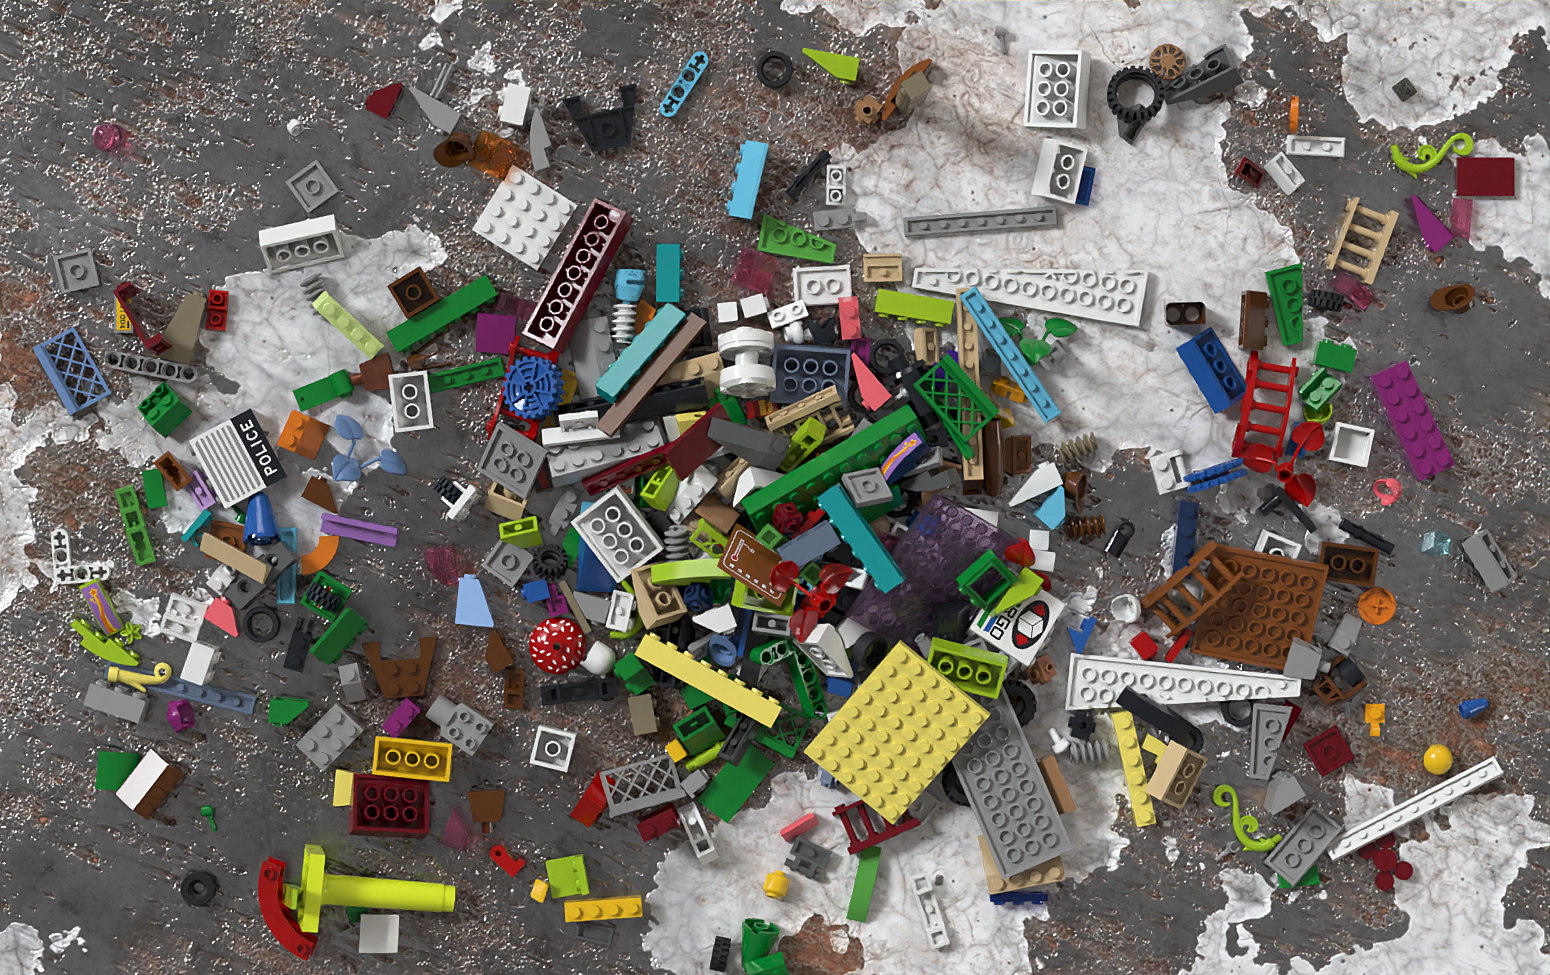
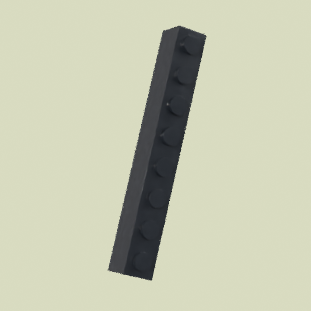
M704 377L655 386L624 424L633 420H646L653 416L661 417L668 413H682L688 409H702L708 406L709 398ZM602 397L557 405V411H553L555 425L560 427L559 415L596 410L600 421L613 404Z

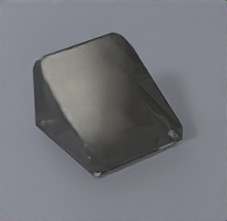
M1406 77L1392 87L1402 102L1417 93V90Z

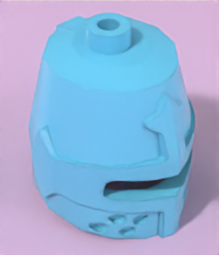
M616 269L614 279L615 298L623 300L622 304L629 305L630 302L638 301L644 289L646 271Z

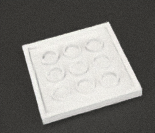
M512 165L472 230L538 271L578 205Z

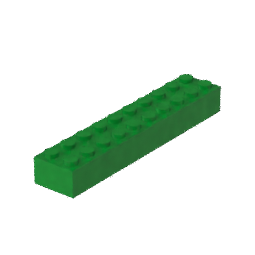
M907 404L743 499L741 503L753 526L759 533L768 523L776 527L773 522L775 505L793 502L803 516L819 506L817 498L834 485L840 483L843 489L847 490L842 481L843 474L876 467L880 469L894 449L916 430L919 431L926 443L929 441L917 416Z

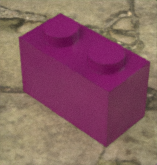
M407 697L381 727L393 738H398L421 712L422 708L410 697Z

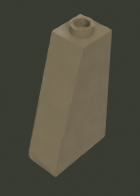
M196 291L193 292V295L187 293L163 333V336L170 340L173 347L155 357L192 366L208 304V299L204 298L205 294Z

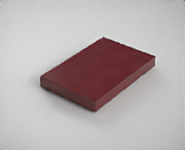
M1457 157L1456 196H1515V157Z

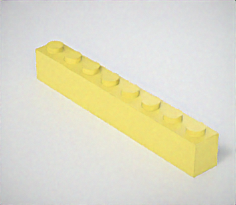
M652 632L650 635L645 633L634 655L770 728L772 727L782 709L779 705L780 701L771 696L769 699L761 696L763 692L754 687L750 690L745 687V682L737 678L733 681L728 678L729 674L723 670L718 669V671L711 669L712 665L704 660L698 662L694 660L695 656L687 651H684V653L678 651V646L668 641L665 644L659 641L661 637Z

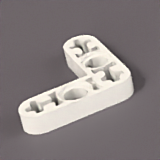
M60 528L52 532L51 546L54 578L58 583L89 582L93 580L91 579L92 570L90 567H93V571L100 570V567L107 571L103 578H101L100 574L93 575L94 579L99 577L100 581H104L110 577L111 568L107 564L72 566L70 535L68 531ZM59 532L65 535V539H62V545H66V548L56 549V545H60L59 539H56ZM59 551H64L67 554V559L64 562L57 559ZM81 568L86 569L88 572V576L85 579L78 577V571ZM62 570L65 573H73L75 580H72V576L66 577L65 581H63V578H59V574L62 573Z

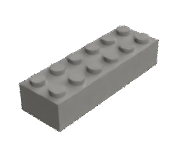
M653 416L646 420H636L623 424L620 428L619 438L543 446V448L549 451L546 456V462L555 488L582 481L584 478L664 444L656 418Z

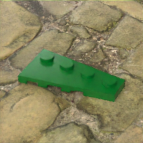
M1302 263L1264 272L1283 347L1303 342Z

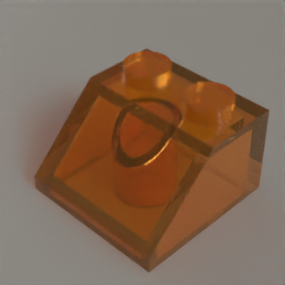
M481 129L473 146L474 155L466 161V165L504 181L520 146Z

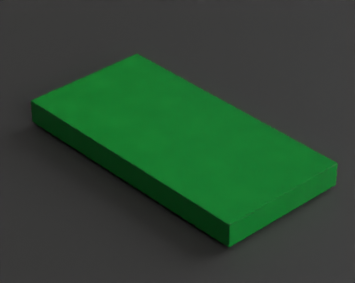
M750 745L738 767L727 762L697 800L724 822L728 823L775 763L753 745Z

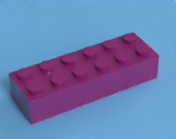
M1407 360L1369 376V381L1416 481H1422L1454 466L1455 463Z

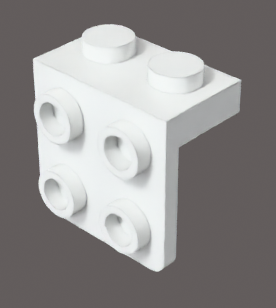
M613 590L606 622L607 628L620 630L622 633H627L633 629L635 618H632V613L635 610L637 611L638 607L635 594Z

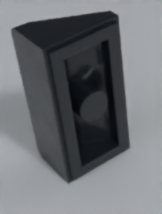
M708 308L685 310L686 318L692 312L707 322V326L689 346V349L712 346Z

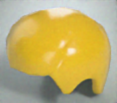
M1442 744L1431 745L1424 754V766L1428 772L1434 775L1444 774L1452 766V752L1447 746Z

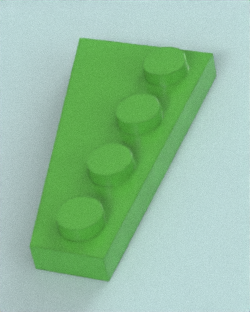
M763 214L757 252L833 265L836 244L811 235L802 229L795 228L786 224V222L770 217V215Z

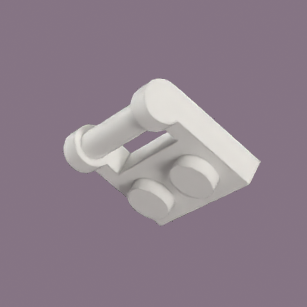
M1182 448L1149 458L1159 495L1193 484L1183 480V477L1188 475L1182 456L1184 454ZM1171 457H1175L1182 480L1180 483H1176L1169 459Z

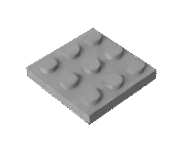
M500 421L494 429L477 470L523 499H526L549 451Z

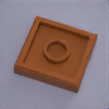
M212 520L210 534L246 553L248 542H246V545L243 544V525ZM205 554L206 558L215 559L214 557Z

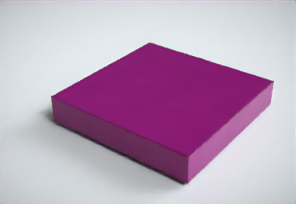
M478 313L475 351L510 354L508 353L510 342L515 341L516 316Z

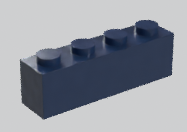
M1178 501L1170 576L1177 570H1181L1184 566L1188 567L1190 565L1188 561L1194 556L1199 503ZM1188 574L1183 579H1191V576Z

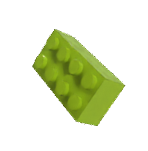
M933 637L926 661L962 691L998 699L1007 668L1008 656Z

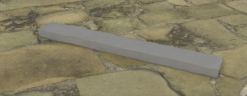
M1056 206L903 217L905 237L1058 225Z

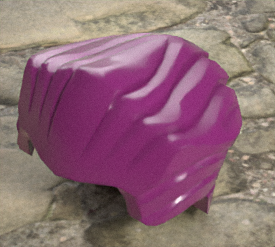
M188 699L174 700L168 703L167 721L178 734L195 727V717Z

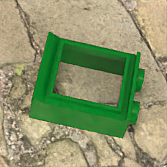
M991 549L956 578L960 585L958 587L960 592L964 596L968 594L971 597L969 599L976 608L980 606L984 611L1006 589L1019 581L1014 572L1009 570L1005 563L999 560ZM993 566L1003 578L980 597L970 585Z

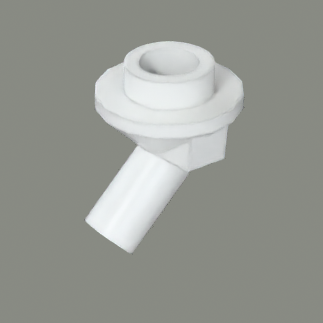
M1051 728L1049 734L1055 743L1052 745V749L1055 754H1064L1070 748V741L1066 737L1060 739L1056 729Z

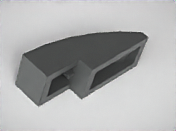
M956 467L941 473L938 468H934L898 484L901 489L911 491H933L961 482Z

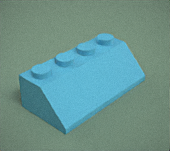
M746 140L745 145L741 144L739 155L742 156L741 163L736 165L735 174L738 177L736 182H732L730 193L734 194L732 201L728 200L726 211L729 212V217L751 222L769 144Z

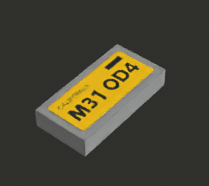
M114 294V333H134L133 325ZM132 297L128 301L134 309V297Z

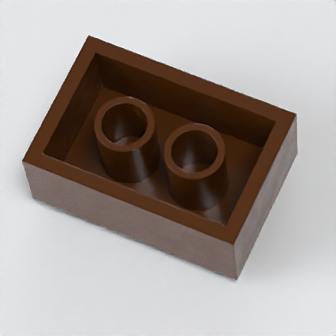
M1319 541L1316 563L1329 565L1326 581L1374 587L1380 549Z

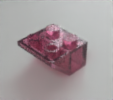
M742 246L730 284L767 295L779 258Z

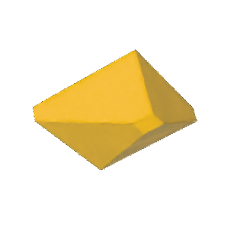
M1009 407L1004 408L1009 414V418L1001 417L998 414L993 417L1001 419L1002 429L1015 426Z

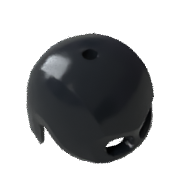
M837 315L828 318L822 327L816 319L808 320L809 331L812 337L819 343H832L841 335V324Z

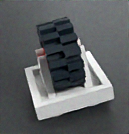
M444 476L433 487L442 496L441 500L451 507L446 515L458 522L466 519L470 513V507L476 505L481 500L483 492L471 484L466 489L457 481L452 483Z

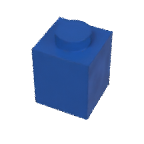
M545 579L523 584L524 588L521 589L523 599H527L528 603L550 598L548 582Z

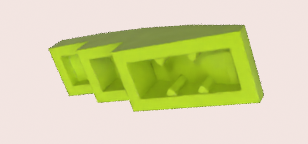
M720 559L684 560L651 565V584L690 585L691 582H710L711 579L730 580L731 576L717 567Z

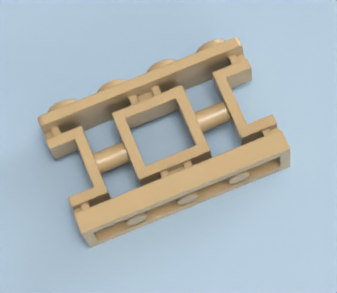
M835 385L765 416L770 431L782 432L789 439L799 429L800 423L808 420L810 417L817 416L819 422L826 426L823 441L818 446L832 443L835 439L847 436L855 430L850 415L847 414L840 418L835 407L843 404ZM829 405L831 412L821 415L819 409ZM835 418L838 424L828 429L825 422ZM794 421L796 428L786 431L784 425Z

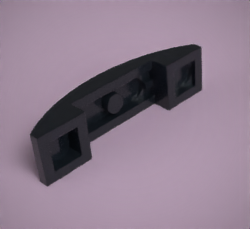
M616 677L540 687L542 706L619 697Z

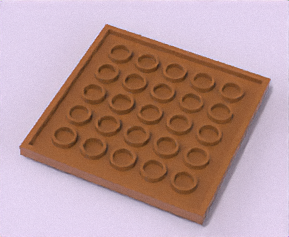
M1217 544L1218 546L1213 550L1215 552L1214 555L1233 575L1241 571L1244 575L1240 578L1241 583L1234 589L1231 587L1197 617L1190 653L1283 670L1294 637L1311 644L1329 565ZM1210 562L1207 580L1219 591L1228 580ZM1205 588L1201 600L1202 605L1212 597Z

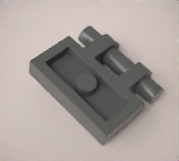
M797 835L789 852L796 856L795 860L792 861L786 858L784 865L793 872L798 871L806 875L805 877L810 880L812 878L819 881L821 874L815 870L817 867L825 869L832 851ZM801 859L811 863L810 868L799 864Z

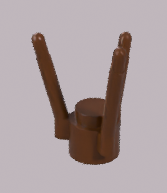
M444 332L431 339L416 351L411 352V356L406 358L411 371H423L452 364V362H442L423 366L426 364V359L439 352L436 350L424 356L421 352L445 335Z

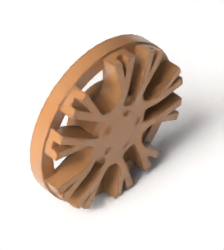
M1173 44L1158 46L1152 52L1149 60L1151 71H1154L1157 77L1163 80L1177 78L1183 72L1186 64L1184 53ZM1164 47H1166L1167 54L1165 55L1163 51ZM1170 48L1175 49L1174 54L1169 53ZM1159 50L1162 53V57L1155 56V53ZM1179 53L1180 56L1175 59L1174 55ZM1153 59L1160 60V63H1153ZM1182 59V65H1177L1176 60ZM1157 65L1161 66V70L1159 72H1156V70L1154 69V67ZM1174 65L1180 69L1179 72L1173 68ZM1163 69L1166 70L1164 76L1161 75ZM1168 70H1173L1174 76L1169 77Z

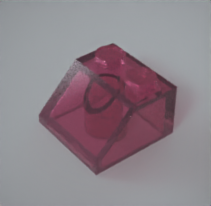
M455 804L451 811L440 844L463 851L465 847L468 848L473 835L470 834L471 828L459 804Z

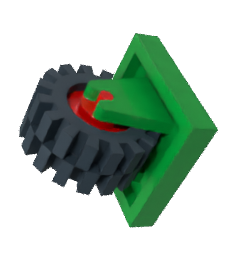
M319 570L300 604L333 623L353 590Z

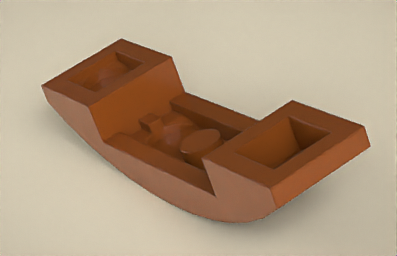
M928 58L915 64L895 82L883 106L881 115L883 123L896 108V105L891 101L896 96L900 84L910 78L913 73L916 74L919 71L923 73L931 64V59Z

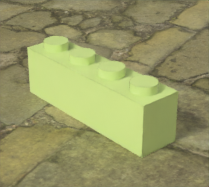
M324 291L312 303L313 307L370 360L384 346L375 335L328 292Z

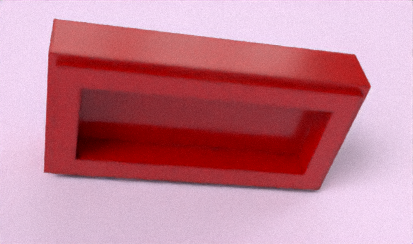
M1184 628V631L1168 650L1164 659L1172 663L1194 632L1189 628Z

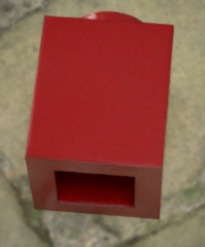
M1144 630L1128 642L1144 661L1146 659L1150 661L1158 654L1156 652L1159 649L1158 646Z

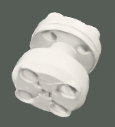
M739 327L736 330L718 335L720 357L735 361L734 366L727 367L720 372L721 393L742 398H755L776 390L774 369L758 363V360L768 358L773 354V332L753 329L752 327Z

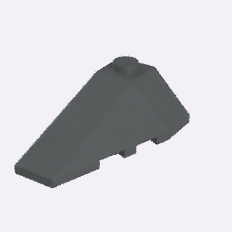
M1226 43L1209 51L1203 56L1204 60L1198 65L1193 64L1187 74L1177 77L1164 88V99L1167 105L1225 92L1244 83Z
M712 417L707 434L708 437L753 466L770 471H775L783 461L790 439L782 433Z

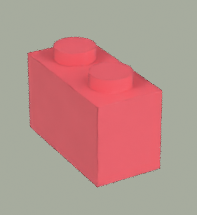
M857 296L839 297L838 305L842 340L861 338Z

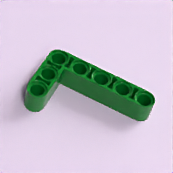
M774 637L754 647L750 652V659L755 664L769 666L786 657L804 715L817 720L826 718L828 708L813 661L794 642L792 643L793 639Z

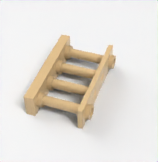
M1354 197L1353 200H1349L1345 210L1348 213L1332 254L1329 253L1326 258V270L1331 271L1334 266L1360 275L1363 278L1362 284L1370 286L1376 276L1399 213L1393 210L1389 211L1388 214L1385 213V215L1357 205L1360 198ZM1354 212L1380 221L1384 225L1382 231L1377 233L1351 223ZM1347 230L1374 239V242L1377 243L1375 249L1370 251L1344 241ZM1343 248L1367 257L1370 261L1368 268H1361L1337 259L1340 249Z

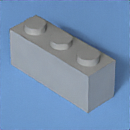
M1487 528L1470 536L1461 544L1491 592L1509 585L1518 577Z

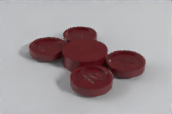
M1393 832L1376 840L1378 846L1383 849L1377 851L1375 843L1371 842L1357 850L1359 856L1364 859L1373 857L1375 867L1382 871L1376 875L1375 885L1383 891L1391 889L1394 885V877L1387 871L1394 868V875L1400 880H1408L1413 874V867L1409 862L1400 861L1397 863L1396 854L1392 850L1387 849L1395 843Z

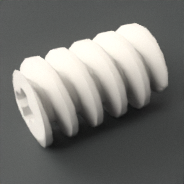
M613 305V308L618 310V312L612 313V316L617 319L611 321L616 327L610 328V331L615 333V335H611V340L614 342L632 344L628 338L634 337L629 331L635 329L630 323L636 321L631 318V315H635L636 312L631 310V308L637 307L636 305Z

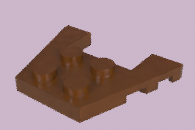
M437 636L420 637L421 658L382 661L380 641L362 643L364 652L385 699L424 695Z

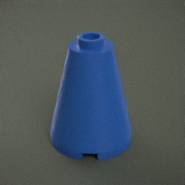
M262 491L249 496L243 532V544L245 545L246 542H250V546L271 545L273 540L281 541V534L269 497Z

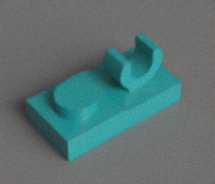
M208 508L204 509L181 539L185 542L191 540L194 546H199L195 538L198 535L202 538L204 533L197 531L203 526L206 528L213 520L211 516L214 513Z

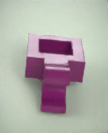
M556 582L548 583L551 597L546 598L550 617L569 613L565 595L558 594Z

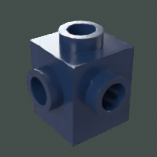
M696 582L685 587L683 603L697 614L713 609L715 592L703 583Z

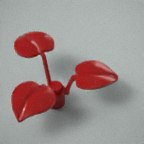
M1307 421L1295 427L1292 433V440L1299 445L1290 463L1284 462L1278 466L1276 461L1272 459V449L1262 443L1253 444L1239 454L1238 458L1243 457V465L1257 473L1269 472L1273 464L1275 471L1278 472V480L1285 483V492L1293 500L1308 507L1316 493L1315 479L1308 473H1301L1297 476L1294 473L1293 464L1302 446L1307 451H1316L1322 447L1325 440L1323 426L1315 421Z
M1016 538L1013 546L1005 549V558L1002 560L1004 563L1009 560L1017 565H1022L1023 568H1027L1035 564L1036 558L1029 542L1023 538ZM975 561L969 562L967 567L969 568ZM992 566L980 578L993 580L998 578L1000 573ZM1032 571L1044 580L1040 585L1043 587L1042 590L1049 591L1052 589L1051 580L1046 574Z
M790 560L783 561L772 568L770 582L774 589L785 592L792 584L810 597V603L813 607H806L805 610L799 609L795 611L789 621L790 631L800 643H803L814 629L818 620V612L826 613L831 609L832 602L828 599L829 595L827 593L834 594L844 586L848 577L854 572L848 566L841 563H831L825 566L819 575L822 581L820 584L822 593L811 594L794 581L799 574V567L795 562Z

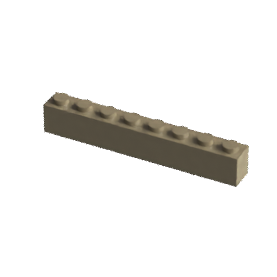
M922 71L917 72L900 84L894 102L899 112L903 111L906 114L925 102L931 85Z

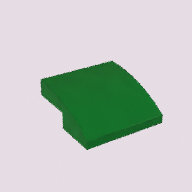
M100 750L95 789L117 791L139 763L140 753Z

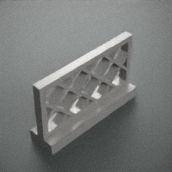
M669 754L599 773L610 811H608L610 819L686 797L685 790L681 788L674 761ZM667 759L669 764L667 772L658 767L661 760ZM643 765L653 768L649 777L640 772ZM628 769L636 773L632 782L623 777V774ZM656 770L665 775L661 784L652 779ZM612 774L618 778L614 786L607 782L606 775ZM638 775L647 780L644 788L634 783ZM667 777L674 781L676 788L669 789L664 786ZM620 780L629 784L626 793L617 789ZM650 782L659 787L655 794L646 791ZM632 787L641 791L637 799L628 795ZM614 792L624 796L621 803L614 805L612 799Z

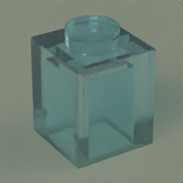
M1437 530L1424 534L1421 552L1435 557L1449 554L1452 535Z

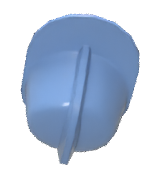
M714 635L710 638L708 653L717 664L729 667L736 660L739 646L732 635Z

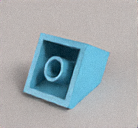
M1057 486L1033 513L1036 518L1051 530L1054 528L1058 530L1065 522L1063 519L1066 516L1065 498L1062 486Z

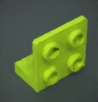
M583 854L546 861L552 898L590 893Z

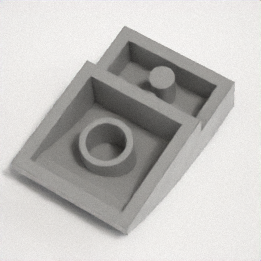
M536 109L530 129V151L535 172L539 174L552 169L546 151L553 149L542 114L539 109Z

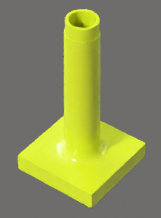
M305 844L301 887H304L302 907L298 909L297 919L302 932L318 933L320 906L322 905L453 912L455 903V886L328 874L324 872L325 853L321 846Z

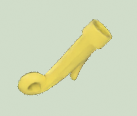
M159 663L154 669L155 676L110 666L108 681L126 683L145 693L146 689L141 684L153 685L164 683L171 677L172 670L167 663ZM161 668L165 669L166 671L165 675L161 676L159 673V669Z

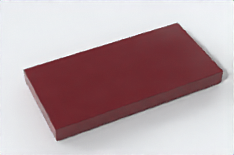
M717 403L662 451L678 480H685L722 447L721 444L707 436L712 417L731 421L722 404Z

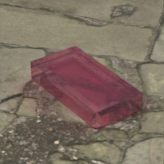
M1453 198L1450 231L1456 237L1470 238L1473 199Z

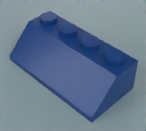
M1212 327L1175 348L1215 414L1243 398L1247 385Z

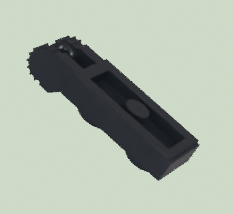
M298 617L283 668L302 673L312 639L311 634L315 620L310 619L307 625V632L302 633L300 629L303 624V617Z

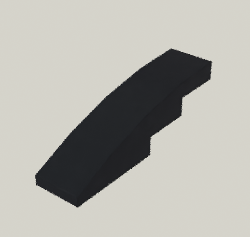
M752 612L739 680L745 682V687L750 690L753 687L757 688L761 669L760 664H755L751 661L750 652L754 647L766 642L767 636L758 635L752 631L755 612Z
M1128 685L1115 701L1148 724L1182 741L1185 740L1194 727L1193 724L1162 703L1160 705L1147 695H1140Z

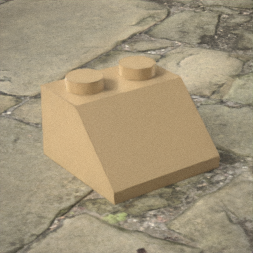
M494 481L488 493L484 509L514 521L519 520L526 509L534 486L528 497L523 499Z

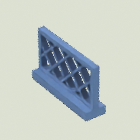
M74 327L33 347L37 358L70 416L111 395L108 386ZM73 332L76 338L74 346L64 344L65 336ZM51 343L60 345L57 356L49 354L46 346ZM62 346L73 349L70 359L59 356ZM75 350L84 352V363L73 360ZM58 359L69 362L66 372L57 369ZM71 363L82 365L80 376L69 373ZM85 367L94 370L93 380L82 377ZM68 376L78 378L76 389L67 387L66 380ZM81 379L92 382L89 393L78 390ZM94 383L102 385L106 391L99 396L91 394ZM77 392L88 395L86 403L78 406L75 401Z

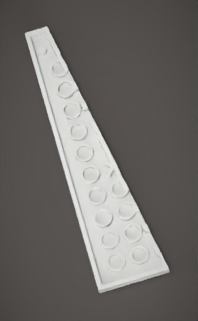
M915 268L912 287L956 295V288H972L976 286L987 301L1139 327L1149 270Z
M1071 653L1065 710L1122 707L1115 701L1127 685L1140 695H1147L1160 705L1162 703L1179 704L1300 696L1301 678L1286 677L1280 674Z

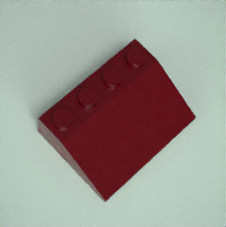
M353 774L348 815V835L424 839L429 834V780L374 774Z

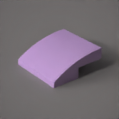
M197 469L190 473L192 481L185 487L199 510L203 512L204 509L217 503L215 497L218 495L215 489L211 491L206 482L209 479L206 472L202 474L200 469Z

